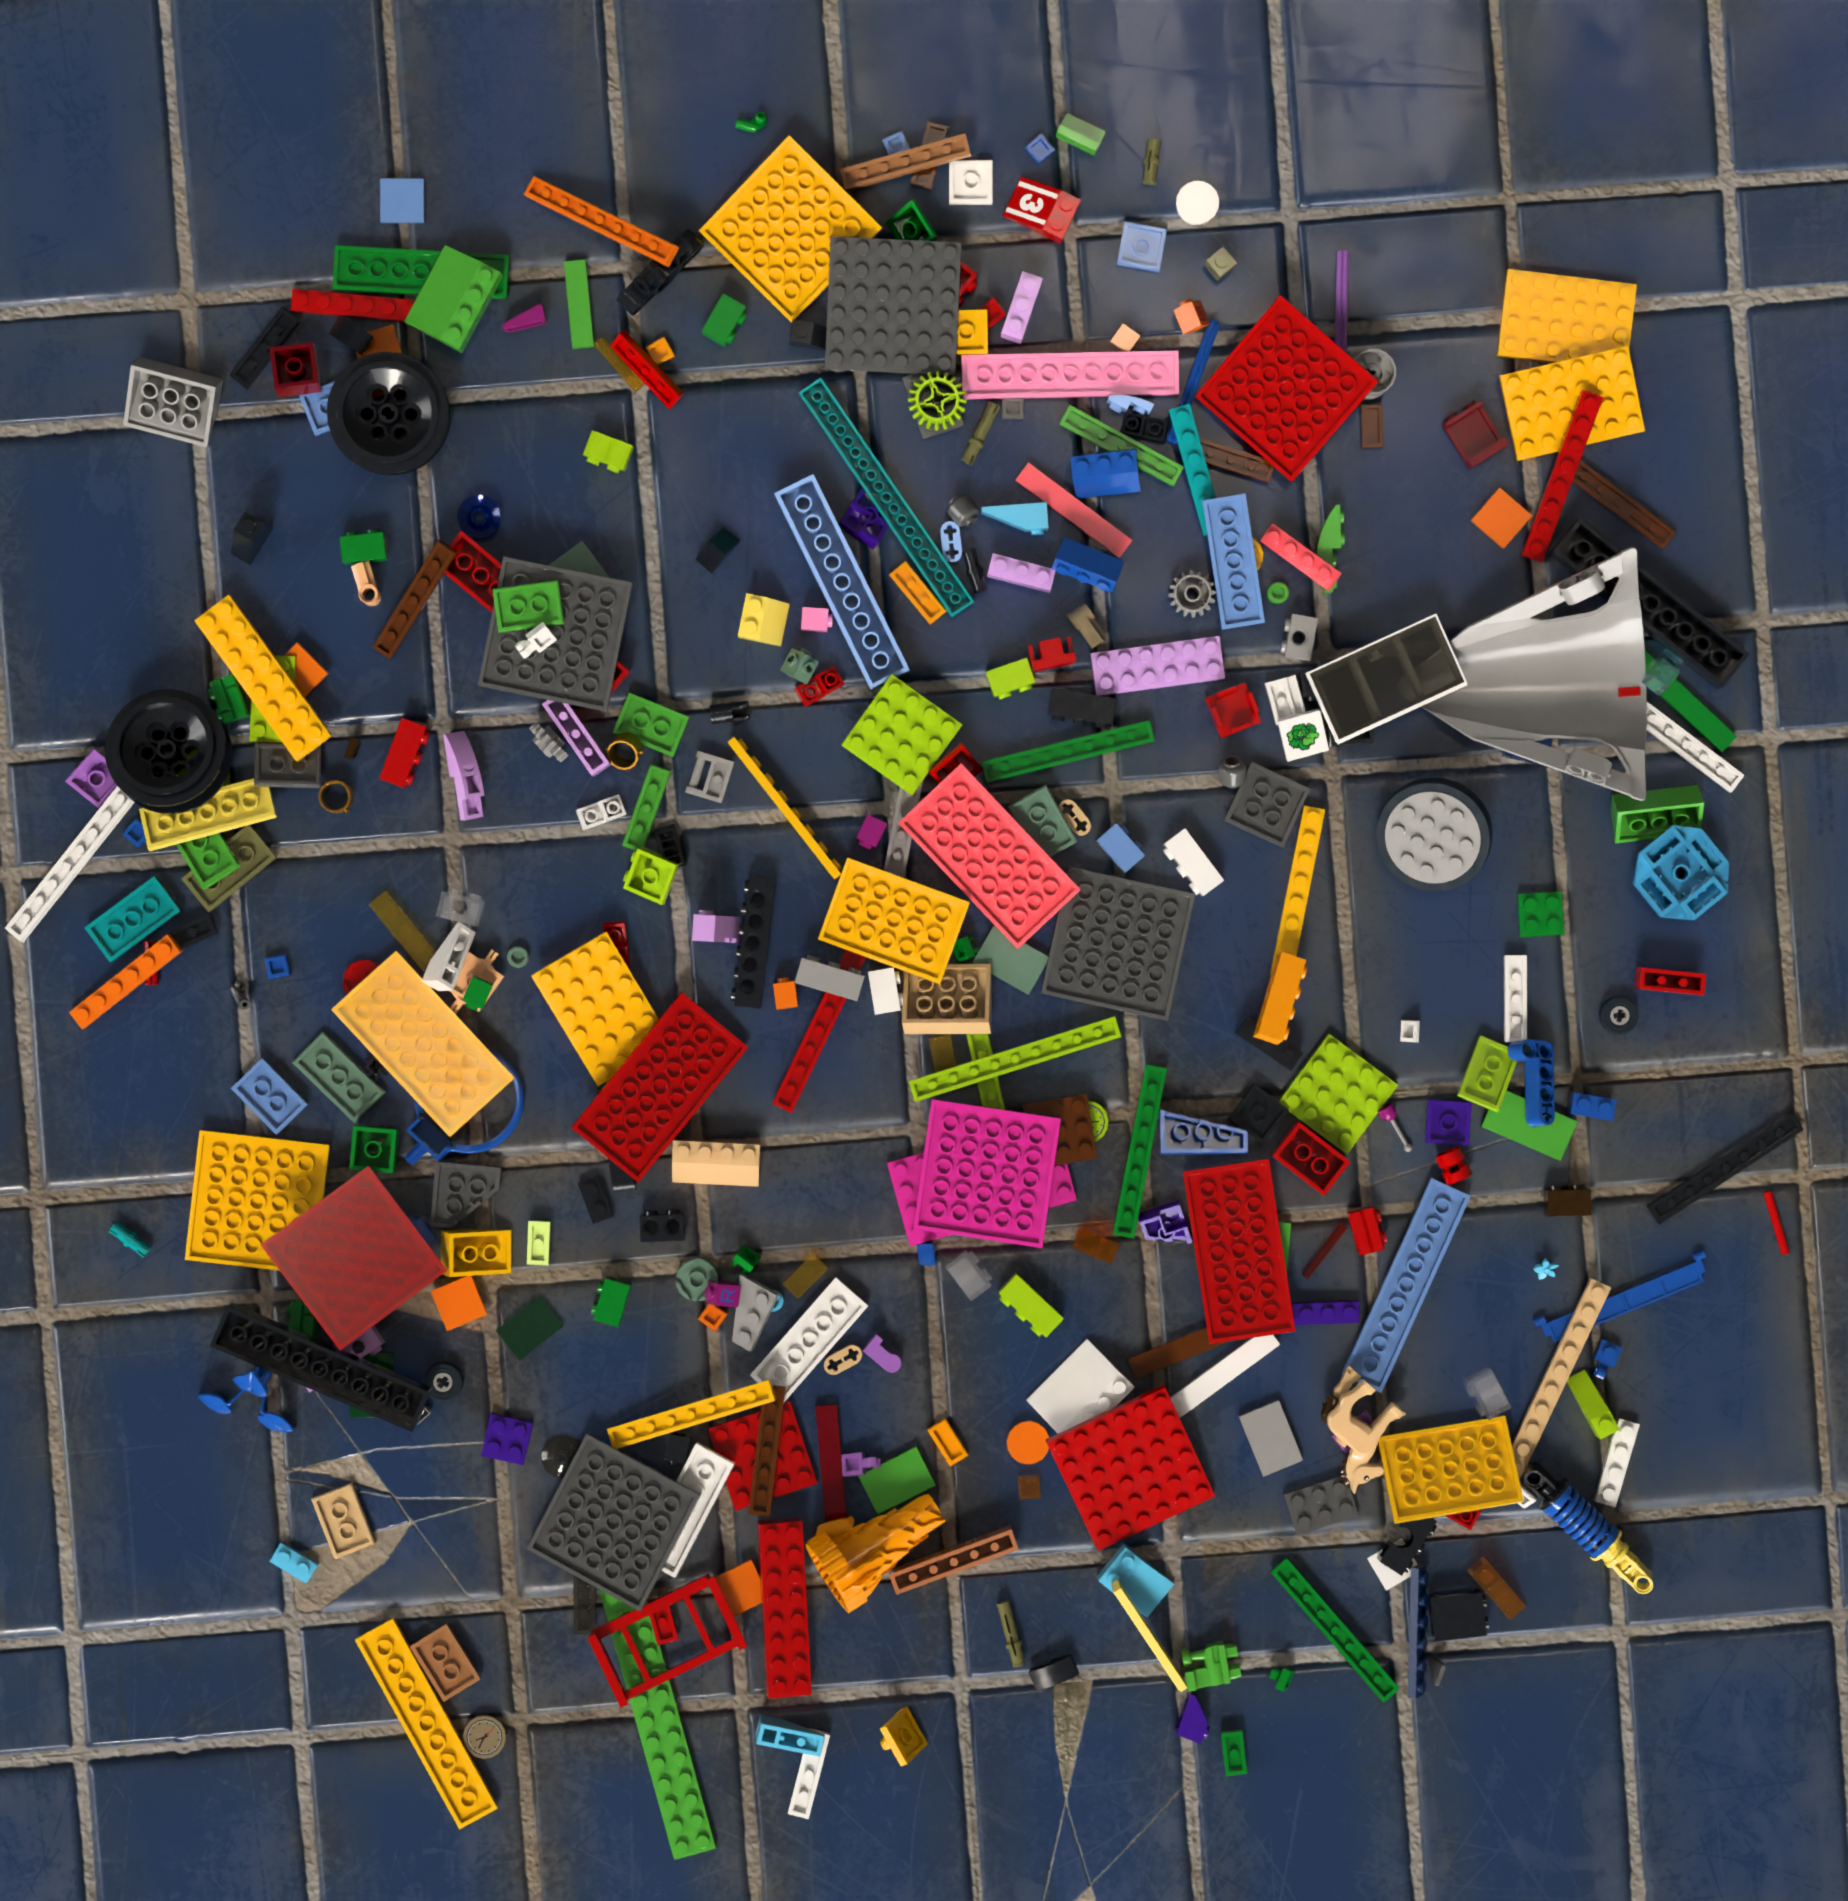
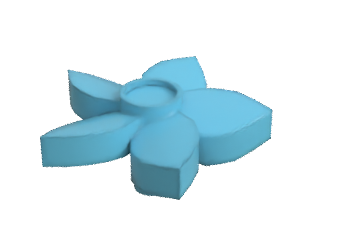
M1545 1258L1542 1264L1535 1265L1533 1269L1538 1273L1539 1280L1544 1279L1547 1275L1555 1277L1553 1269L1557 1268L1559 1263L1550 1264L1549 1260Z

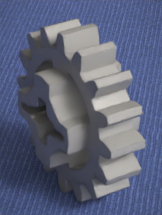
M537 721L529 727L536 736L532 741L546 756L550 758L554 755L560 762L569 756L562 748L565 742L551 727L547 726L544 729Z

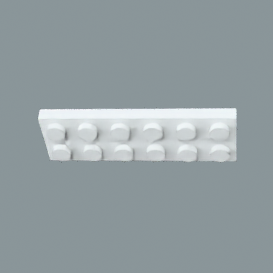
M835 1277L750 1376L758 1383L771 1379L773 1385L786 1386L785 1402L864 1312L868 1304Z
M699 1442L695 1444L677 1479V1482L701 1494V1497L662 1570L674 1578L677 1577L735 1465V1462Z

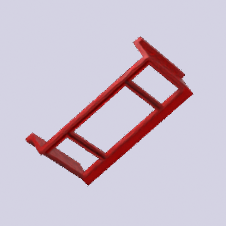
M709 1573L646 1603L640 1612L634 1609L592 1629L591 1635L587 1637L620 1708L628 1705L629 1699L736 1647L739 1650L747 1647L715 1576L711 1577ZM707 1587H710L733 1636V1639L716 1647L713 1646L690 1598V1595ZM684 1599L708 1651L651 1678L627 1626ZM618 1630H621L645 1680L627 1690L624 1689L601 1638Z

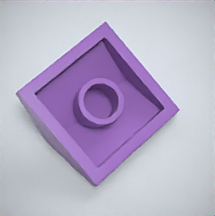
M95 748L65 779L66 783L97 808L107 800L117 787L107 768L105 756Z

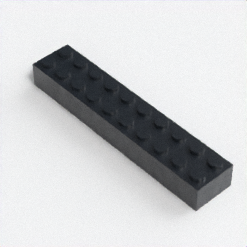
M1579 518L1571 525L1548 555L1575 575L1621 553V550ZM1638 565L1639 596L1644 632L1716 690L1723 688L1750 653ZM1614 577L1604 582L1605 588L1598 595L1608 602L1619 577Z
M234 1303L226 1306L210 1344V1347L410 1432H413L433 1389Z

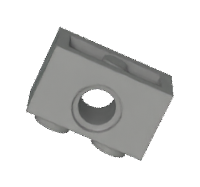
M1291 614L1289 619L1286 618L1284 631L1287 632L1286 640H1282L1280 648L1284 659L1307 663L1311 661L1318 618ZM1295 632L1303 635L1304 640L1301 644L1294 642L1293 634Z

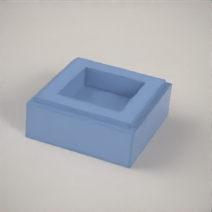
M902 131L882 139L888 155L910 149Z

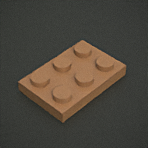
M448 1622L410 1645V1649L443 1702L482 1678Z

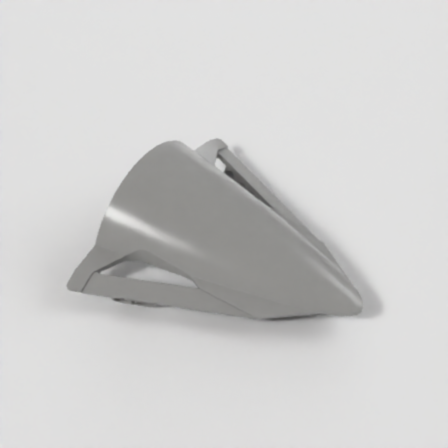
M1632 546L1461 630L1449 640V643L1467 681V686L1421 707L1474 741L1620 792L1633 799L1644 801L1646 799L1645 751L1647 737L1646 660L1639 596L1637 550ZM1614 577H1619L1608 602L1597 610L1547 620L1533 617L1564 601L1568 605L1579 603L1601 592L1605 588L1604 582ZM1440 648L1413 668L1425 695L1455 681ZM1404 674L1397 682L1396 687L1402 697L1411 702L1416 698ZM1640 687L1641 695L1618 697V688ZM1548 738L1601 742L1614 749L1626 772L1622 773L1612 769V763L1608 759L1584 750L1575 749L1572 754L1538 742Z

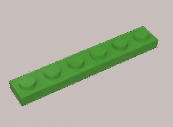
M1069 405L1059 424L1106 451L1137 448L1139 469L1172 487L1184 468Z

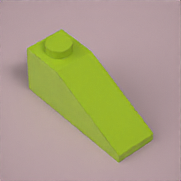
M1585 1369L1570 1376L1567 1384L1595 1436L1601 1440L1620 1430Z

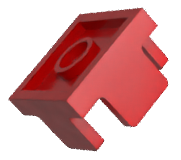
M1071 636L1065 638L1068 654H1064L1060 638L1040 641L1038 645L1039 660H1035L1032 644L1027 645L1032 673L1074 664L1076 656Z
M1246 682L1205 698L1220 739L1261 723L1258 715L1259 709L1252 692L1248 690Z

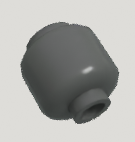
M958 494L949 501L947 513L957 526L970 527L977 522L979 508L970 496Z
M1230 755L1220 761L1218 770L1219 782L1222 785L1234 789L1245 783L1247 773L1246 763L1243 759Z

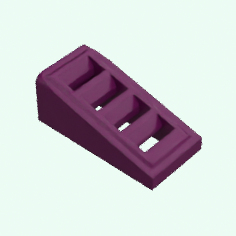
M542 303L503 323L502 327L505 333L546 324L547 319Z

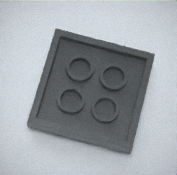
M1250 762L1246 771L1247 779L1243 785L1239 786L1224 821L1284 848L1310 788L1254 762Z

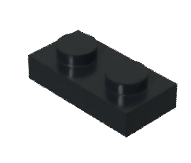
M210 913L169 931V934H171L182 950L219 933Z
M599 1175L578 1183L593 1224L614 1216Z

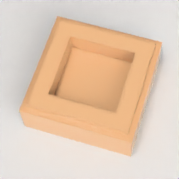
M1122 324L1110 343L1123 352H1130L1140 338V335L1125 324Z

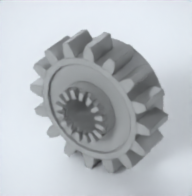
M1189 570L1187 576L1184 572L1180 573L1181 579L1176 577L1173 579L1176 585L1169 586L1173 593L1168 594V597L1174 599L1170 606H1177L1176 613L1182 610L1183 617L1190 613L1191 617L1195 618L1197 612L1200 616H1203V609L1207 611L1211 609L1208 603L1215 602L1211 598L1212 595L1216 594V591L1211 590L1214 583L1207 582L1208 575L1204 578L1201 577V571L1193 575V571ZM1188 589L1196 590L1198 595L1196 599L1191 600L1187 597L1186 592Z

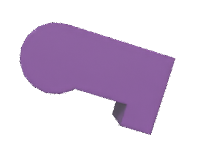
M876 1332L862 1348L863 1352L887 1372H897L901 1367L900 1356L885 1348L881 1344L883 1337Z

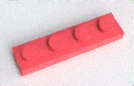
M1273 523L1260 540L1328 591H1330L1342 574Z

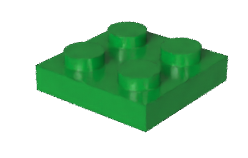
M1562 892L1517 894L1519 937L1564 935Z

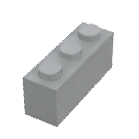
M807 955L806 959H801L794 983L858 1001L865 976L861 975V970L849 967L848 971L840 969L841 964L828 961L827 965L819 963L820 958Z

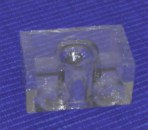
M448 888L447 892L441 891L436 912L437 917L477 927L481 926L487 902L481 900L482 896L469 893V897L460 895V890ZM461 900L467 904V909L463 913L458 912L456 909L457 903Z

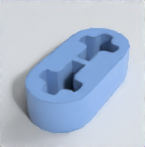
M948 521L942 525L940 530L942 555L948 563H956L962 556L960 529L955 522ZM948 526H952L954 530L956 529V533H953V541H949L948 534H944ZM949 544H953L954 551H958L955 559H951L950 555H946V552H949L950 549Z

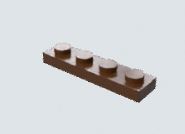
M1199 438L1206 464L1265 483L1270 482L1274 466L1265 458Z

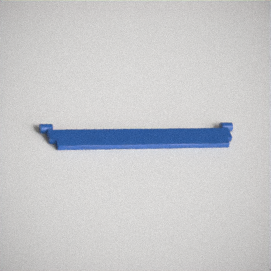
M1700 1250L1693 1253L1695 1261L1607 1297L1593 1327L1704 1282L1701 1275L1706 1272L1701 1260L1706 1258L1704 1251ZM1574 1311L1547 1322L1544 1316L1541 1315L1534 1318L1533 1322L1536 1327L1541 1325L1545 1337L1551 1335L1555 1343L1561 1340Z

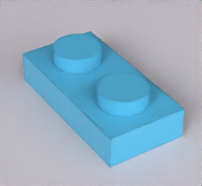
M284 1542L279 1544L269 1561L306 1584L319 1565L316 1561Z

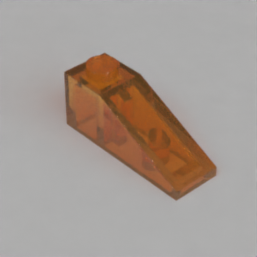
M1484 1557L1467 1570L1509 1620L1526 1607Z

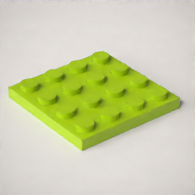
M891 674L844 739L841 746L910 795H913L929 773L928 771L934 766L963 724Z
M1328 1033L1278 1102L1342 1152L1348 1154L1378 1114L1377 1111L1381 1110L1398 1087V1084Z

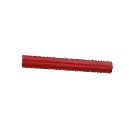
M1772 1190L1765 1191L1763 1194L1781 1255L1788 1254L1790 1251Z

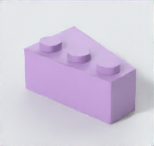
M699 910V914H693L692 941L739 943L740 917L714 915V911Z

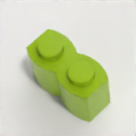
M592 430L583 455L587 457V462L599 466V463L608 465V470L619 474L620 470L626 471L634 447Z

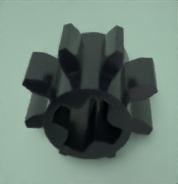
M374 1055V1059L366 1057L365 1059L368 1064L363 1069H368L367 1077L376 1075V1079L379 1080L381 1073L388 1075L383 1065L382 1068L378 1069V1072L375 1068H372V1064H375L377 1060Z

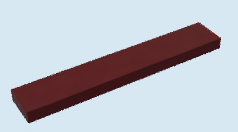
M837 1404L815 1406L825 1523L840 1518H847Z

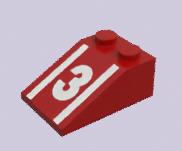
M1021 177L1003 217L1062 244L1078 210L1081 199L1062 190Z

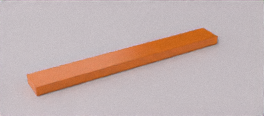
M533 176L524 193L527 198L667 267L670 266L679 250L678 246L536 176Z

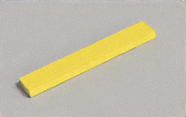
M1117 1579L1112 1582L1111 1586L1115 1596L1178 1690L1182 1692L1187 1689L1184 1677L1120 1581Z

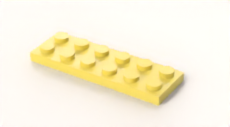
M254 778L221 787L217 794L208 802L188 812L161 814L144 808L139 809L149 851L277 818L270 787H254Z

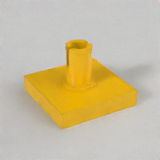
M907 1706L901 1708L880 1728L884 1736L880 1741L884 1750L891 1749L900 1766L907 1765L928 1745Z

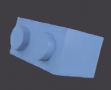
M1115 823L1096 842L1116 865L1126 873L1145 856L1142 853L1145 849L1137 840L1133 842L1128 837L1130 832L1123 824L1119 826Z

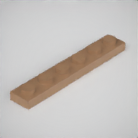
M966 133L842 168L840 172L845 190L848 192L972 155Z

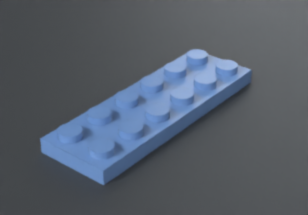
M1246 493L1202 500L1222 630L1265 623Z

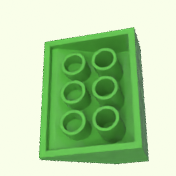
M445 245L404 323L463 353L497 290L503 275L500 271Z

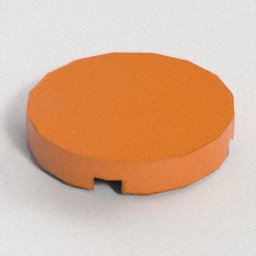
M1031 1420L1020 1422L1009 1431L1007 1437L1008 1451L1020 1463L1035 1464L1041 1461L1048 1453L1049 1447L1046 1439L1049 1438L1046 1429L1037 1422Z

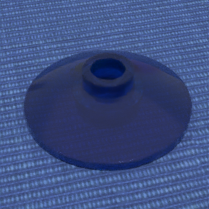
M474 495L464 500L460 505L457 514L458 524L468 536L477 539L486 538L498 529L501 522V512L496 502L484 495ZM478 514L484 515L483 521L479 522L476 520Z

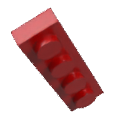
M625 330L619 333L610 347L668 409L674 407L684 395V392Z

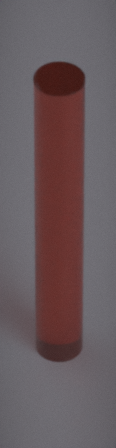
M1342 1223L1338 1225L1301 1275L1307 1279L1311 1277L1347 1227Z

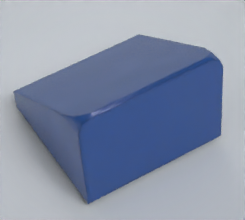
M932 1242L917 1244L919 1264L935 1265L934 1244Z

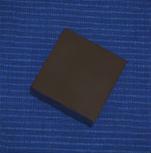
M351 737L343 757L354 761L361 746V740Z

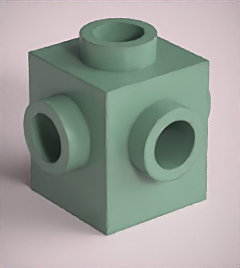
M791 648L780 671L807 685L819 661L812 658L813 653L804 648H801L800 651Z

